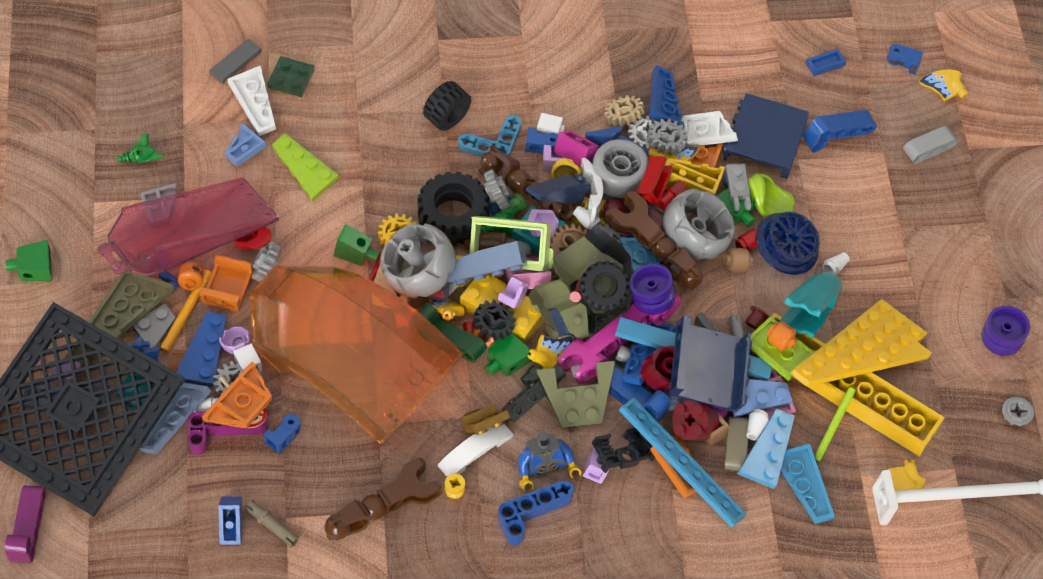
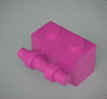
M567 130L559 132L553 153L557 154L559 158L573 160L574 164L580 168L582 158H586L593 163L594 155L599 146L577 133Z

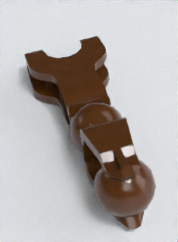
M490 146V151L483 154L480 161L481 168L478 169L481 174L484 175L485 172L492 169L496 174L500 172L505 163L507 171L503 180L512 191L521 194L535 205V208L538 210H552L556 217L560 216L565 219L574 217L573 212L577 208L575 204L538 200L526 191L528 186L538 184L539 182H535V179L530 178L526 171L520 169V162L501 152L496 146ZM563 205L569 206L567 214L562 210Z
M630 191L625 196L624 203L630 210L629 214L622 213L617 208H611L605 212L606 221L616 232L629 233L648 251L652 249L653 256L657 260L664 262L662 265L671 272L674 280L690 290H694L701 285L704 278L701 269L697 267L695 261L684 248L676 250L674 242L664 237L665 233L648 216L647 202L638 193Z
M423 458L414 459L404 465L400 478L378 490L377 495H367L362 502L354 500L337 514L331 515L324 525L327 538L329 540H340L346 536L363 531L367 528L370 520H378L385 512L388 514L410 502L427 504L439 497L444 488L438 481L427 484L420 482L417 477L424 473L426 462Z

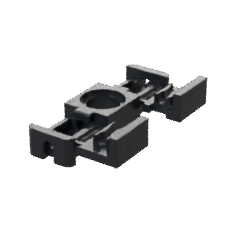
M636 428L627 429L623 434L624 439L628 440L629 446L618 448L615 452L614 448H611L612 445H609L611 434L597 436L592 441V445L599 455L596 461L602 465L601 470L604 473H607L609 468L617 466L625 469L637 466L642 460L650 459L653 461L655 456L650 450L653 446L648 441L645 444L640 432ZM622 454H627L631 460H626Z

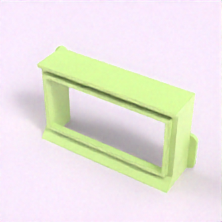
M484 216L471 217L470 254L479 250L481 225L540 230L539 261L527 260L528 265L522 266V269L545 271L552 268L554 252L550 248L551 223Z

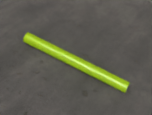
M848 387L814 455L815 460L821 461L856 391L854 388Z

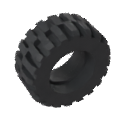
M445 172V175L438 174L435 176V179H429L426 185L422 186L417 199L419 224L424 226L426 223L437 227L447 236L452 246H457V243L463 245L466 239L471 238V217H489L490 198L485 190V186L481 185L478 179H472V176L469 174L462 175V172ZM454 200L465 203L470 207V210L461 216L451 217L439 212L437 207L444 202Z

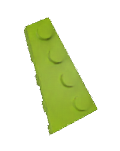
M286 133L272 144V149L284 165L289 168L290 173L298 180L300 186L307 192L312 202L339 179L337 173Z

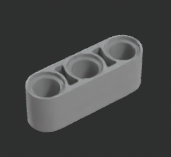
M943 126L910 140L904 145L903 150L911 161L916 164L953 148L958 140L948 126Z

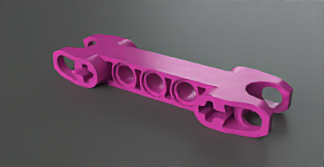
M676 294L675 302L669 310L651 315L637 309L632 295L629 310L607 324L589 340L577 338L557 360L558 365L563 370L574 365H581L574 375L576 382L579 384H584L596 378L595 363L609 361L608 357L620 349L621 345L629 341L615 336L620 317L646 325L653 323L656 326H660L677 310L681 304L680 297Z

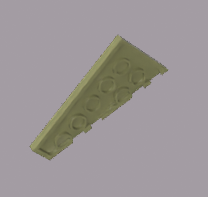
M124 269L89 322L118 339L175 288L172 284ZM86 345L87 352L95 351L94 349ZM82 346L72 349L74 356L83 354ZM98 356L90 357L89 363H91ZM84 359L75 361L80 363L81 368L85 367Z

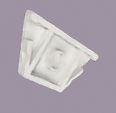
M720 111L685 115L681 119L685 126L683 130H687L686 136H688L685 146H703L738 141L737 134L733 132L730 124L724 119Z

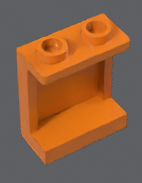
M215 255V265L206 288L202 287L200 291L201 302L239 312L252 280V264L245 260L239 261L228 256Z

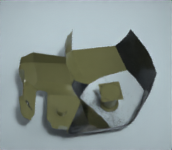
M596 225L584 237L556 256L553 254V270L560 279L537 285L529 294L532 307L541 314L546 324L545 330L553 340L558 339L559 332L548 312L549 309L557 308L568 331L577 338L592 336L630 308L632 299L630 286L629 294L625 301L616 309L607 312L595 311L594 308H589L588 304L583 302L582 296L579 302H572L570 300V293L575 291L577 282L590 265L599 261L617 263V266L622 267L624 273H627L628 281H630L633 274L629 253L614 237ZM600 275L593 282L594 292L598 296L607 298L614 294L616 286L613 279L609 276Z

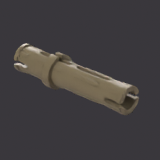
M253 499L247 503L248 506H245L244 510L255 517L257 523L266 526L288 544L290 548L297 544L296 541H299L300 537L273 517L271 511L265 510Z

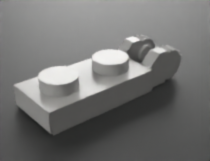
M745 164L726 165V177L734 211H738L740 208L739 200H744L745 209L750 210V191Z

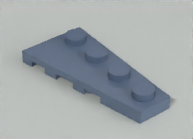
M183 383L140 447V450L146 453L158 454L188 419V416L209 395L211 390L207 386Z

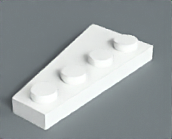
M261 66L227 79L231 90L258 136L276 130Z

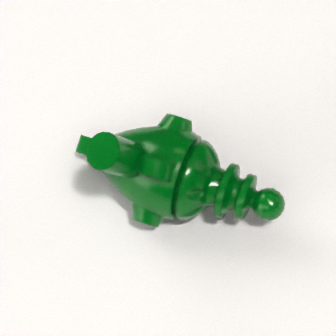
M141 134V142H136L130 153L128 151L126 154L123 153L122 156H118L117 160L119 162L124 160L125 163L127 161L145 163L164 158V155L158 154L154 147L149 146V134Z
M514 205L499 211L492 217L514 219V212L518 209V206ZM483 225L480 232L493 230L500 231L501 233L508 232L510 237H512L514 228Z

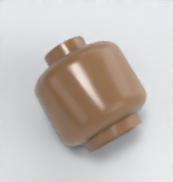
M730 248L723 255V264L729 272L744 273L751 268L753 263L752 254L746 248Z

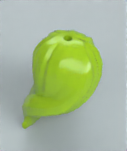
M756 173L748 179L750 196L761 216L772 220L774 225L790 216L795 206V199L791 193L778 187L766 174Z

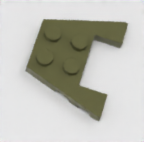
M614 361L595 363L597 384L557 388L555 368L536 370L562 428L602 423L614 369Z

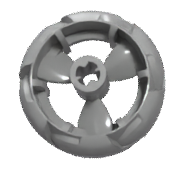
M689 189L679 193L667 205L662 218L665 237L674 242L676 250L684 248L695 261H709L718 257L729 247L735 233L732 214L730 215L724 202L716 195L708 191H699V189ZM685 212L692 213L697 217L689 222Z
M426 223L424 226L410 224L396 231L390 241L385 244L380 258V266L386 282L396 292L410 298H417L418 296L427 297L439 291L447 283L450 273L453 274L456 264V255L450 240L440 229ZM434 244L436 250L426 255L420 250L421 246ZM406 260L411 266L401 272L402 265ZM424 264L428 265L423 271L412 276L414 269H419Z

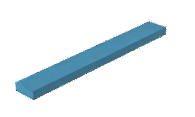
M620 317L615 336L658 349L667 346L674 347L676 333ZM749 355L751 363L747 376L768 381L772 367L763 359Z
M635 398L621 406L619 411L731 528L747 515Z

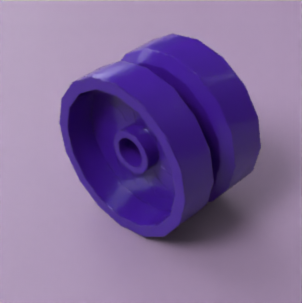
M648 264L636 269L631 275L630 289L634 304L639 311L655 315L669 310L676 299L671 272L666 267L659 264Z
M1012 306L997 307L989 314L981 332L982 342L987 349L997 355L1010 356L1015 354L1022 348L1029 334V319L1018 308Z

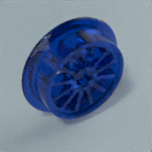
M796 212L774 213L765 217L758 225L756 231V243L759 252L774 269L785 274L799 275L806 273L815 265L819 255L820 238L813 223L805 216Z

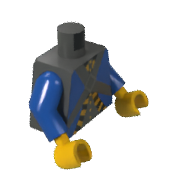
M544 431L539 432L537 438L528 440L526 448L518 457L519 473L522 476L519 487L525 492V485L529 483V489L532 491L534 484L528 479V475L533 477L566 467V464L569 465L567 471L572 479L571 473L574 470H577L581 476V470L574 464L575 458L570 446L563 440L556 439L555 434H548Z

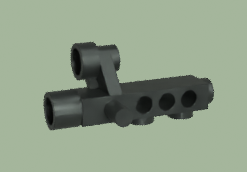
M556 364L552 368H555L558 386V383L566 377V373ZM534 365L527 369V373L520 378L526 388L518 393L515 398L510 399L501 409L502 411L508 410L510 418L505 420L507 423L517 421L544 397L551 404L536 373L538 369Z

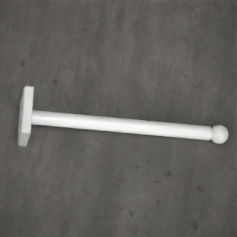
M883 470L873 485L872 492L879 523L887 525L899 508L898 503L1037 493L1043 495V479L1038 482L895 491L890 470Z

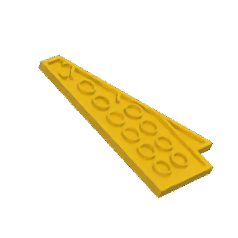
M881 299L797 366L791 375L808 387L930 358L932 352L921 345L920 342L926 338L928 333Z

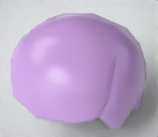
M241 326L232 327L224 330V335L219 337V341L226 352L234 354V350L251 343V336L248 330Z

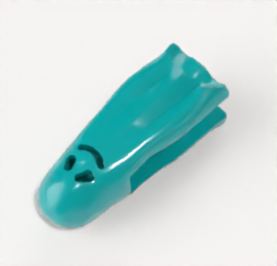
M821 272L811 277L785 298L784 304L792 307L784 314L780 322H785L794 328L797 334L806 333L809 338H813L822 328L826 317L834 308L842 291V280L832 272Z

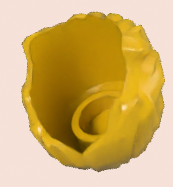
M561 158L553 165L551 177L554 179L566 174L576 175V173L582 175V171L574 164L573 160Z

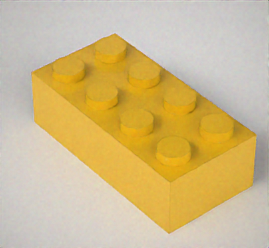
M490 274L485 275V279L473 280L460 296V305L464 307L466 313L475 317V310L479 304H484L486 300L490 304L493 299H495L496 304L500 303L497 300L500 292L506 290L507 284ZM525 295L519 307H509L508 311H514L513 317L516 318V326L512 333L527 345L544 320L541 314L532 307L530 298Z

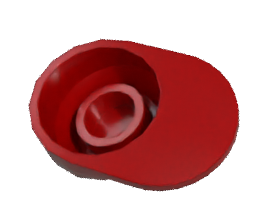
M254 223L242 224L234 229L232 233L233 242L241 251L262 248L272 238V233L267 227Z

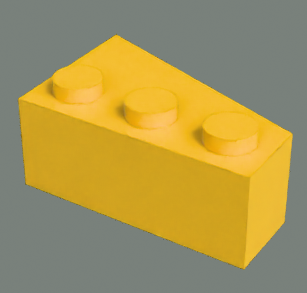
M668 158L665 166H673L674 169L665 189L671 188L678 181L685 182L686 190L699 189V191H708L715 195L725 167H708V164L700 166L691 164L690 161Z

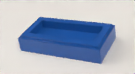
M839 49L806 59V65L812 75L817 76L844 67L846 61Z

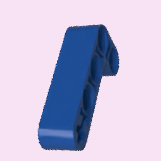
M868 110L819 116L810 123L803 134V138L811 152H818L831 139L866 135L873 132L877 128V124Z
M614 366L608 394L623 405L632 398H635L659 422L669 411L670 399L659 390L652 395L640 385L624 382L622 378L623 372Z
M560 481L502 503L498 510V521L507 541L512 545L522 543L525 536V525L523 522L570 504L573 499V485L569 481ZM547 498L550 501L545 503L542 502L541 499ZM528 505L531 509L525 510L522 506ZM508 512L511 513L512 516L505 517L503 514ZM518 530L520 534L514 535L511 531Z

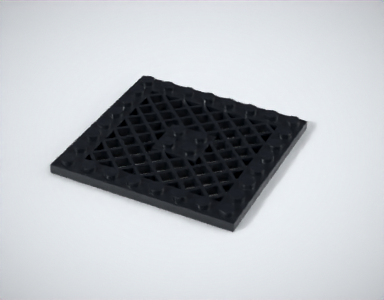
M53 302L0 378V423L8 421L9 427L7 430L0 431V461L95 517L184 383L185 377ZM70 336L78 341L71 343ZM66 337L67 344L57 346L56 339ZM52 343L53 348L48 349V347ZM86 345L91 347L95 351L87 352ZM82 346L83 354L74 356L72 349ZM68 350L69 357L60 360L59 352ZM54 354L55 361L46 363L45 356ZM103 355L110 358L111 360L104 362ZM98 356L99 363L90 365L89 358ZM41 359V365L36 366ZM84 359L85 367L76 369L75 361ZM70 363L71 371L62 373L61 365ZM119 364L127 368V370L120 371ZM114 365L116 373L106 375L105 367ZM56 367L58 374L48 377L47 369ZM100 369L102 376L92 379L91 371ZM42 370L44 378L35 380L33 373ZM86 372L88 380L78 382L77 375ZM135 373L144 379L136 381ZM131 374L132 382L122 384L121 377ZM29 376L30 382L24 383ZM73 376L74 383L67 380L64 384L63 378ZM117 378L118 386L109 388L107 380ZM59 380L60 387L51 390L50 382ZM103 382L104 390L95 392L93 384ZM45 383L46 391L37 393L36 386ZM147 384L149 392L139 394L138 386ZM89 386L90 393L81 387ZM31 387L32 395L23 397L22 389ZM133 388L135 395L125 398L124 390ZM119 391L121 399L111 402L110 394ZM18 394V399L13 400L15 395ZM57 394V396H56L55 399L53 400V399H52V395ZM105 395L107 403L101 404L102 400L98 397ZM47 397L48 405L39 407L38 399ZM146 398V400L141 406L140 399ZM33 400L34 408L25 410L24 403ZM136 401L137 409L128 411L126 403ZM19 404L20 412L11 414L10 406ZM122 405L123 413L114 415L112 407ZM108 408L109 416L100 418L98 411ZM6 410L7 416L1 417L4 411ZM46 411L45 415L49 418L42 420L40 412ZM36 414L37 422L28 424L26 416ZM94 414L95 420L89 421ZM135 415L132 421L130 422L129 416ZM22 417L23 425L14 427L13 419ZM124 418L126 426L116 428L115 420ZM57 422L66 428L58 430ZM110 422L112 430L102 432L101 424ZM52 423L53 431L44 433L43 425ZM96 425L98 433L88 436L87 428ZM38 427L39 435L30 437L29 429ZM24 431L25 439L16 441L15 433ZM83 431L84 437L74 440L73 432L80 435ZM124 432V433L122 434V436L120 437V439L118 440V435H117V434ZM68 433L70 441L60 443L59 435ZM10 434L11 442L6 440L2 436ZM113 435L114 443L105 445L103 437ZM54 437L56 445L46 447L45 439ZM99 439L100 447L91 449L89 441ZM40 440L41 449L32 451L31 443ZM85 443L86 451L77 453L75 445ZM26 444L27 452L18 446ZM71 446L72 455L63 457L61 449ZM112 449V451L110 452V454H109L108 457H107L106 451ZM57 450L58 458L48 460L47 452ZM101 452L103 461L93 463L92 455ZM43 454L44 462L36 458L35 456ZM87 456L88 465L79 467L78 458ZM73 460L74 468L65 470L64 462ZM59 464L60 471L51 466ZM100 467V469L95 475L94 468ZM90 470L91 478L82 480L80 472ZM76 474L77 481L67 475Z

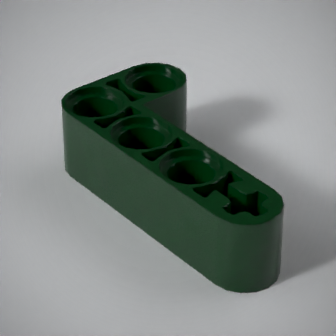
M427 302L412 316L417 332L423 339L469 362L475 363L487 349L486 343L481 338L440 319L435 307Z

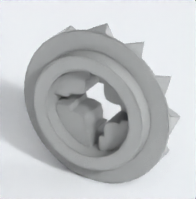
M1011 397L1003 404L1001 413L1004 415V420H1008L1011 425L1015 424L1019 427L1028 425L1034 417L1032 405L1024 398ZM1016 407L1018 412H1022L1019 417L1016 413H1013Z

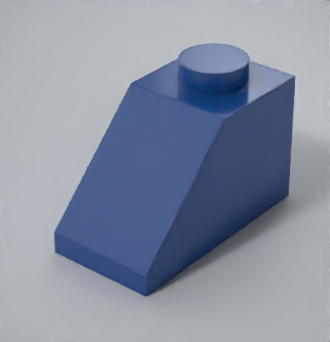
M221 496L218 505L220 545L241 544L242 496Z

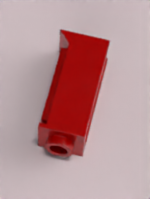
M648 156L650 163L647 166L638 190L635 192L647 202V205H659L674 167L664 166L667 161L666 156Z

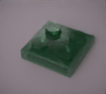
M280 56L267 86L270 89L302 97L315 67L312 64Z

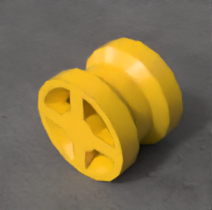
M459 474L449 475L445 479L446 495L452 499L462 497L465 492V479Z

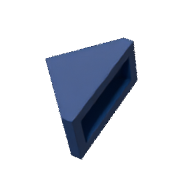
M622 127L585 132V138L601 147L608 141L617 140L622 134Z

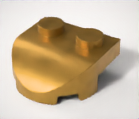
M491 404L483 409L478 408L464 414L463 417H460L465 433L480 435L486 433L487 428L491 426L496 428L503 425V421L509 419L510 416L508 410L498 411L496 404Z

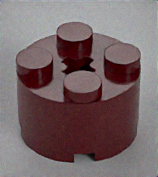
M673 346L658 348L646 356L642 362L640 371L642 379L657 391L664 392L670 389Z
M690 400L683 401L674 407L672 417L673 431L684 440H708L710 434L719 427V414L710 405Z

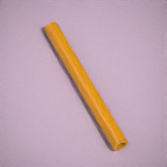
M204 269L202 286L191 291L160 346L162 352L168 353L198 301L202 287H205L211 275L209 270Z

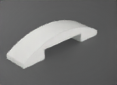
M582 158L580 170L582 171V176L586 178L585 181L591 184L590 189L592 193L589 198L588 213L590 222H594L600 212L603 183L601 177L594 171L593 164L586 158Z
M505 424L496 428L491 426L487 428L486 433L480 435L475 433L466 439L437 466L446 477L451 474L460 475L466 470L467 465L494 446H501L512 438L514 434Z

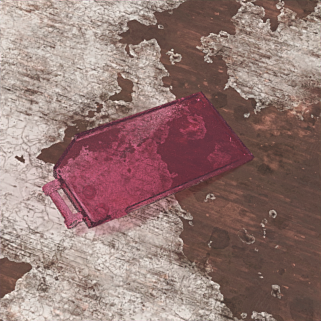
M242 177L122 207V212L107 235L108 243L101 244L97 251L106 258L115 274H122L124 270L129 269L131 273L147 277L165 272L279 221V216ZM115 251L122 261H117L111 252Z

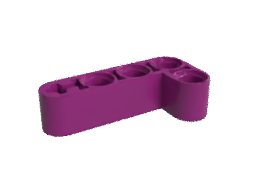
M196 411L188 416L187 440L190 451L195 455H201L207 450L208 436L263 434L269 427L268 418L266 417L262 425L246 429L205 422L202 420V416L206 411ZM198 422H201V423H202V424L199 425V426H194L195 423H198ZM195 441H202L199 444H193Z
M24 485L22 487L13 534H8L5 541V552L10 562L32 563L34 560L46 498V489L43 486Z

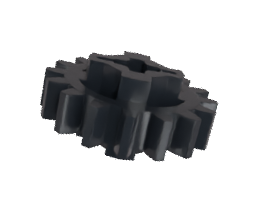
M495 299L492 300L491 304L487 300L484 304H479L474 312L473 323H477L475 330H481L480 336L486 334L487 340L493 337V340L497 341L499 337L503 341L506 336L509 337L516 326V318L513 317L514 311H508L510 306H502L503 303L501 301L499 304H496Z

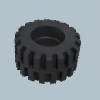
M447 81L430 94L423 107V115L440 131H446L458 124L466 115L472 101L471 96L456 82Z
M599 261L590 265L582 274L579 282V293L583 298V302H586L589 308H594L595 311L607 312L616 309L625 301L629 294L630 281H628L627 273L625 274L624 269L617 266V263ZM606 275L613 279L616 289L612 296L603 298L594 292L593 282L596 277Z

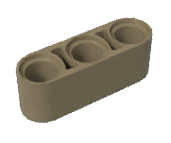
M729 416L728 418L729 429L726 436L724 470L738 471L747 457L748 438L746 434L749 418Z

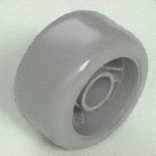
M617 139L608 141L599 147L594 155L592 164L594 171L602 179L603 193L614 198H625L628 192L638 190L649 160L645 151L639 145L628 140Z

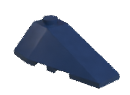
M566 174L528 186L526 191L538 200L581 205L591 184L586 182V178L580 174Z

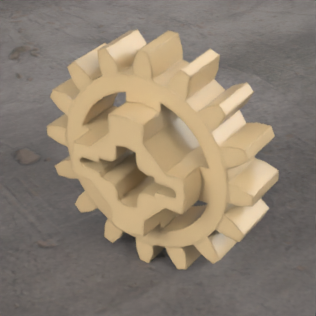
M628 95L625 98L620 96L619 100L613 99V103H608V107L604 109L606 120L609 124H613L614 127L618 124L621 127L624 124L630 126L631 122L637 123L636 119H642L641 115L645 114L641 99H636L635 96L629 98Z

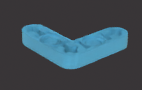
M516 115L508 116L504 121L497 141L471 134H462L458 138V147L462 152L482 157L484 153L490 151V146H496L500 151L510 156L521 130V119ZM512 123H516L514 124L512 130H510V125H512ZM504 136H510L512 140L506 142L502 138ZM481 145H486L489 147V149L487 151H481L479 147Z

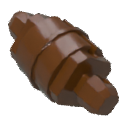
M482 232L479 236L478 251L518 240L514 238L507 240L506 233ZM471 238L466 239L464 242L466 250H470Z

